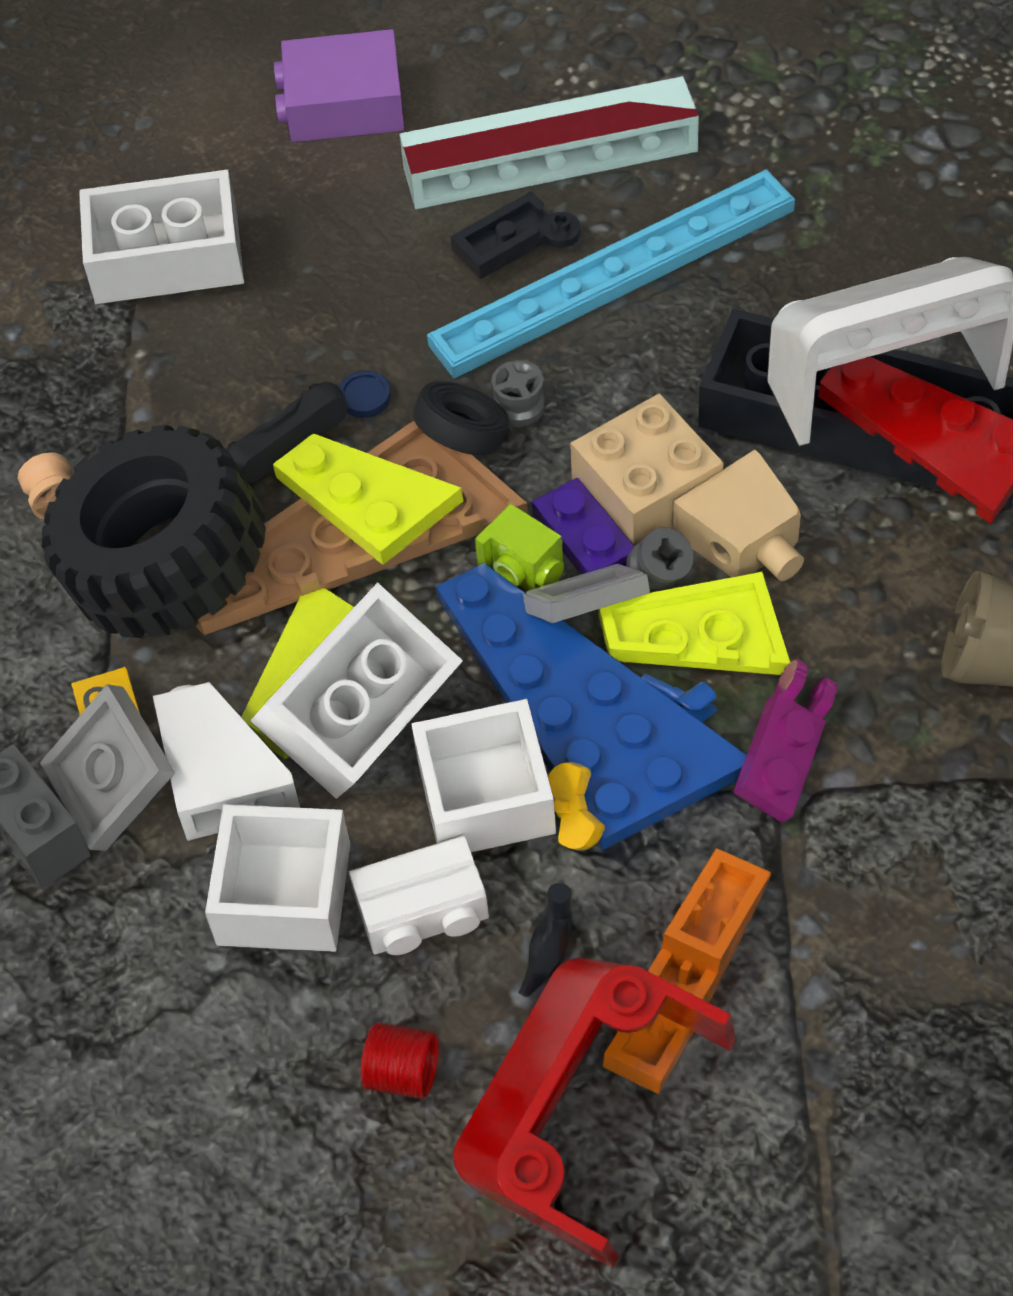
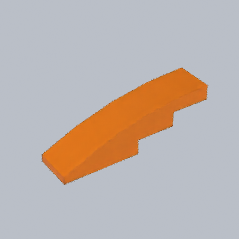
M716 848L663 935L662 948L648 972L709 1003L765 891L771 872ZM658 1014L653 1023L643 1030L632 1033L618 1031L604 1053L603 1068L659 1094L689 1042L693 1031Z

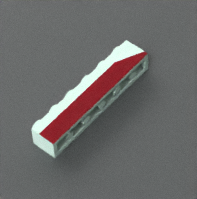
M681 76L400 133L403 168L416 210L698 152L699 115L684 77Z

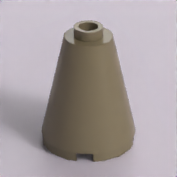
M975 571L967 581L954 611L955 614L960 616L955 632L948 631L941 674L944 678L953 680L955 683L1013 687V585L990 572Z

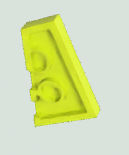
M316 434L309 436L273 463L278 480L382 565L463 502L461 487Z
M762 572L651 592L598 609V616L608 654L619 662L782 675L785 667L790 663Z
M325 588L300 596L241 716L265 745L284 759H287L289 756L250 720L354 608Z

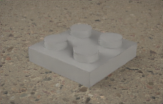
M109 684L102 689L40 762L66 810L77 822L89 850L106 851L175 774L174 769L124 687Z

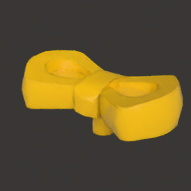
M567 762L555 766L548 776L552 795L555 799L554 811L557 813L558 818H561L558 841L567 848L582 851L598 843L605 830V826L587 808L584 795L591 777V770L579 763Z

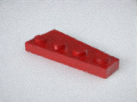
M872 357L831 367L820 381L819 397L868 434L875 435L879 433L895 445V454L910 465L915 461L937 477L936 484L953 497L961 494L977 506L976 514L992 525L1013 493V419Z

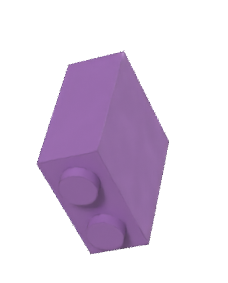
M394 29L281 41L282 61L274 62V74L277 91L284 90V94L276 95V108L279 124L288 123L291 142L404 131Z

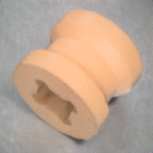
M53 452L39 454L25 462L19 470L18 481L23 492L29 496L28 502L32 512L39 519H44L49 502L56 501L55 490L63 478L69 480L72 475L67 459L61 454Z

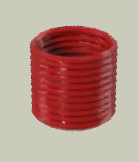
M379 1021L372 1025L362 1054L361 1082L363 1087L371 1091L376 1090L382 1093L386 1091L388 1094L392 1093L395 1095L397 1093L399 1096L403 1094L404 1097L408 1095L410 1098L414 1096L415 1099L418 1097L421 1100L424 1099L432 1088L437 1068L439 1042L436 1033L431 1030L426 1031L425 1029L421 1031L420 1028L416 1030L414 1027L410 1029L409 1026L405 1028L403 1025L399 1027L398 1024L395 1026L393 1024H383Z

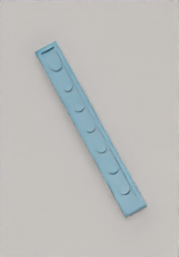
M766 169L427 334L428 346L453 379L793 212L795 199Z

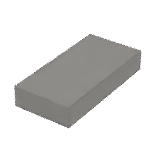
M615 564L526 591L523 594L526 613L555 623L648 594L650 590L647 574L633 568Z

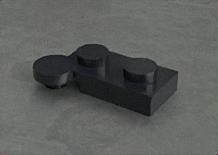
M530 191L450 236L451 248L482 279L543 243L557 248H565L575 244L581 236V226L578 218L571 213L556 212L549 215L544 210V203Z

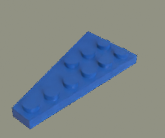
M485 563L435 586L438 601L505 703L527 699L543 761L549 770L552 771L555 766L567 762L579 763L591 770V777L584 796L588 811L605 826V830L598 841L602 850L738 780L746 758L745 753L563 620L551 623L526 613L523 598L525 593Z

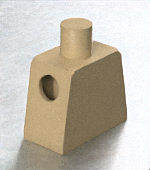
M753 450L673 501V529L685 536L694 551L730 577L753 574L765 566L779 581H786L793 577L802 567L804 558L794 548L799 539L801 518L799 508L756 450Z

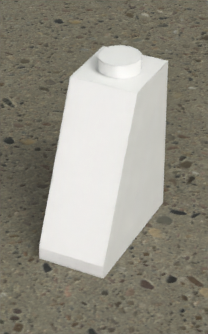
M210 682L195 686L183 685L172 689L170 692L153 696L165 756L175 771L170 780L177 813L187 841L219 832L223 804L300 808L291 772Z

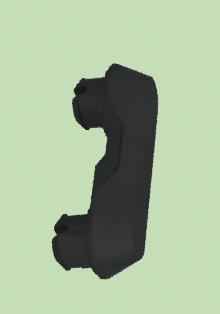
M331 382L312 384L309 386V390L302 391L299 398L289 404L284 412L276 418L261 424L239 441L229 443L226 449L230 452L249 485L260 481L274 471L273 463L312 434L322 436L340 423L347 414V404L343 392L337 385Z

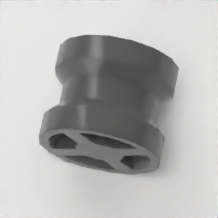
M522 360L506 362L495 370L491 380L494 400L508 414L509 426L524 427L537 422L545 410V397L543 394L544 377L542 371L535 364Z
M664 527L655 529L630 550L626 559V567L647 574L650 593L667 590L690 571L693 564V550L690 542L680 532ZM656 551H660L668 560L663 561L661 557L657 556Z

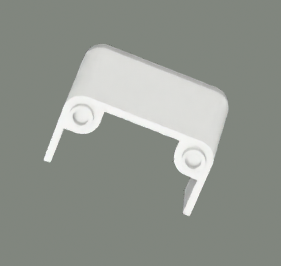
M952 257L937 264L810 299L793 301L785 305L779 311L771 326L768 383L799 446L810 443L816 371L961 331L993 389L1004 388L1013 347V272L1008 267L970 257Z

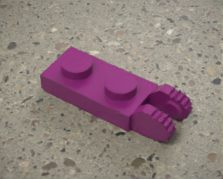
M797 658L785 667L773 696L766 701L733 791L734 794L781 823L793 817L826 723L823 718L832 707L838 688L837 683L824 677L812 688L805 707L794 702V699L804 686L809 670L808 665Z

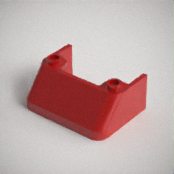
M574 958L562 963L551 976L460 1135L454 1148L453 1160L457 1173L469 1187L607 1266L614 1268L619 1256L607 1238L552 1208L564 1184L565 1167L557 1150L546 1141L540 1139L539 1135L602 1023L616 1031L632 1033L648 1027L660 1014L731 1051L736 1042L731 1014L645 969L589 958Z

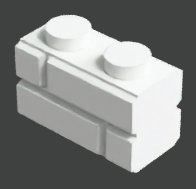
M464 835L349 871L355 900L374 955L385 951L391 955H402L416 949L421 944L422 939L444 932L452 937L465 935L476 929L481 920L489 918L485 890Z

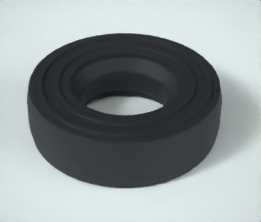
M436 381L425 385L418 395L413 411V419L424 434L447 448L466 454L487 455L494 453L503 443L509 427L508 414L495 400L474 388L454 382Z

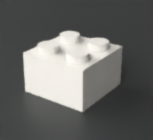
M527 699L411 723L417 761L436 843L464 835L470 851L475 852L556 834L554 799Z
M223 804L205 910L217 946L336 952L350 852V840L343 810Z

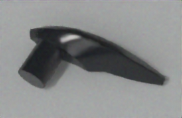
M555 883L548 888L546 911L536 925L529 944L528 969L518 992L523 997H529L545 981L567 947L572 930V891L566 884Z

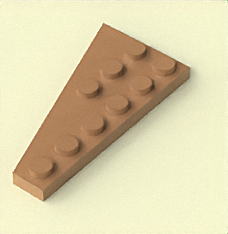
M412 421L367 453L461 487L463 502L382 565L301 498L264 523L266 527L263 548L258 549L261 555L254 572H247L244 576L246 578V585L237 596L230 594L223 601L225 607L212 616L209 612L197 619L199 624L196 627L205 636L297 602L300 596L322 588L330 590L479 535L510 503L528 514L527 502L473 455L458 452L437 443L418 428L415 421Z

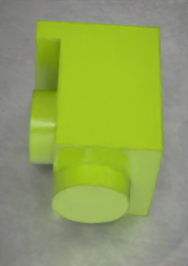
M511 503L475 538L478 566L485 563L516 587L519 585L526 591L555 583L563 573L562 536Z

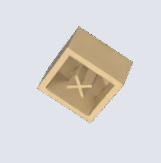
M660 393L570 443L572 480L578 477L634 547L655 529L663 527L673 529V501L723 470L722 460Z

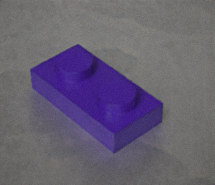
M578 477L532 501L534 517L540 523L562 536V551L581 575L615 564L626 566V559L630 550L634 547L633 544Z

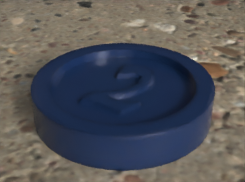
M359 371L346 377L340 384L339 388L343 392L347 404V413L352 416L361 418L375 416L384 411L390 403L391 392L389 383L379 373Z

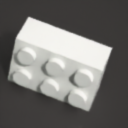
M228 170L79 190L83 265L95 304L244 284L238 216Z
M377 582L250 721L337 799L355 784L463 660Z

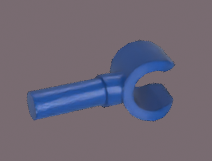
M647 673L641 677L701 722L718 711V708L711 704L716 699V694L705 682L698 683L685 693L680 688L673 687Z

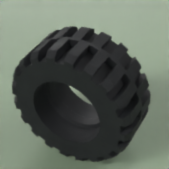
M158 425L152 426L150 432L144 433L137 429L125 433V438L116 443L109 440L99 446L98 450L100 452L89 460L84 457L74 466L75 473L70 479L63 478L56 488L55 496L57 499L55 502H49L44 517L46 525L42 527V548L45 550L44 559L51 572L88 620L93 621L98 628L108 633H119L122 637L142 639L144 633L153 638L169 636L171 629L180 627V629L185 631L198 625L197 619L210 612L212 616L225 607L223 601L230 594L237 596L246 585V578L244 576L247 572H254L261 555L258 549L263 548L266 527L263 524L265 515L262 505L228 449H225L221 442L213 436L200 433L199 430L178 426L175 431L171 426ZM175 517L157 535L133 545L150 528Z

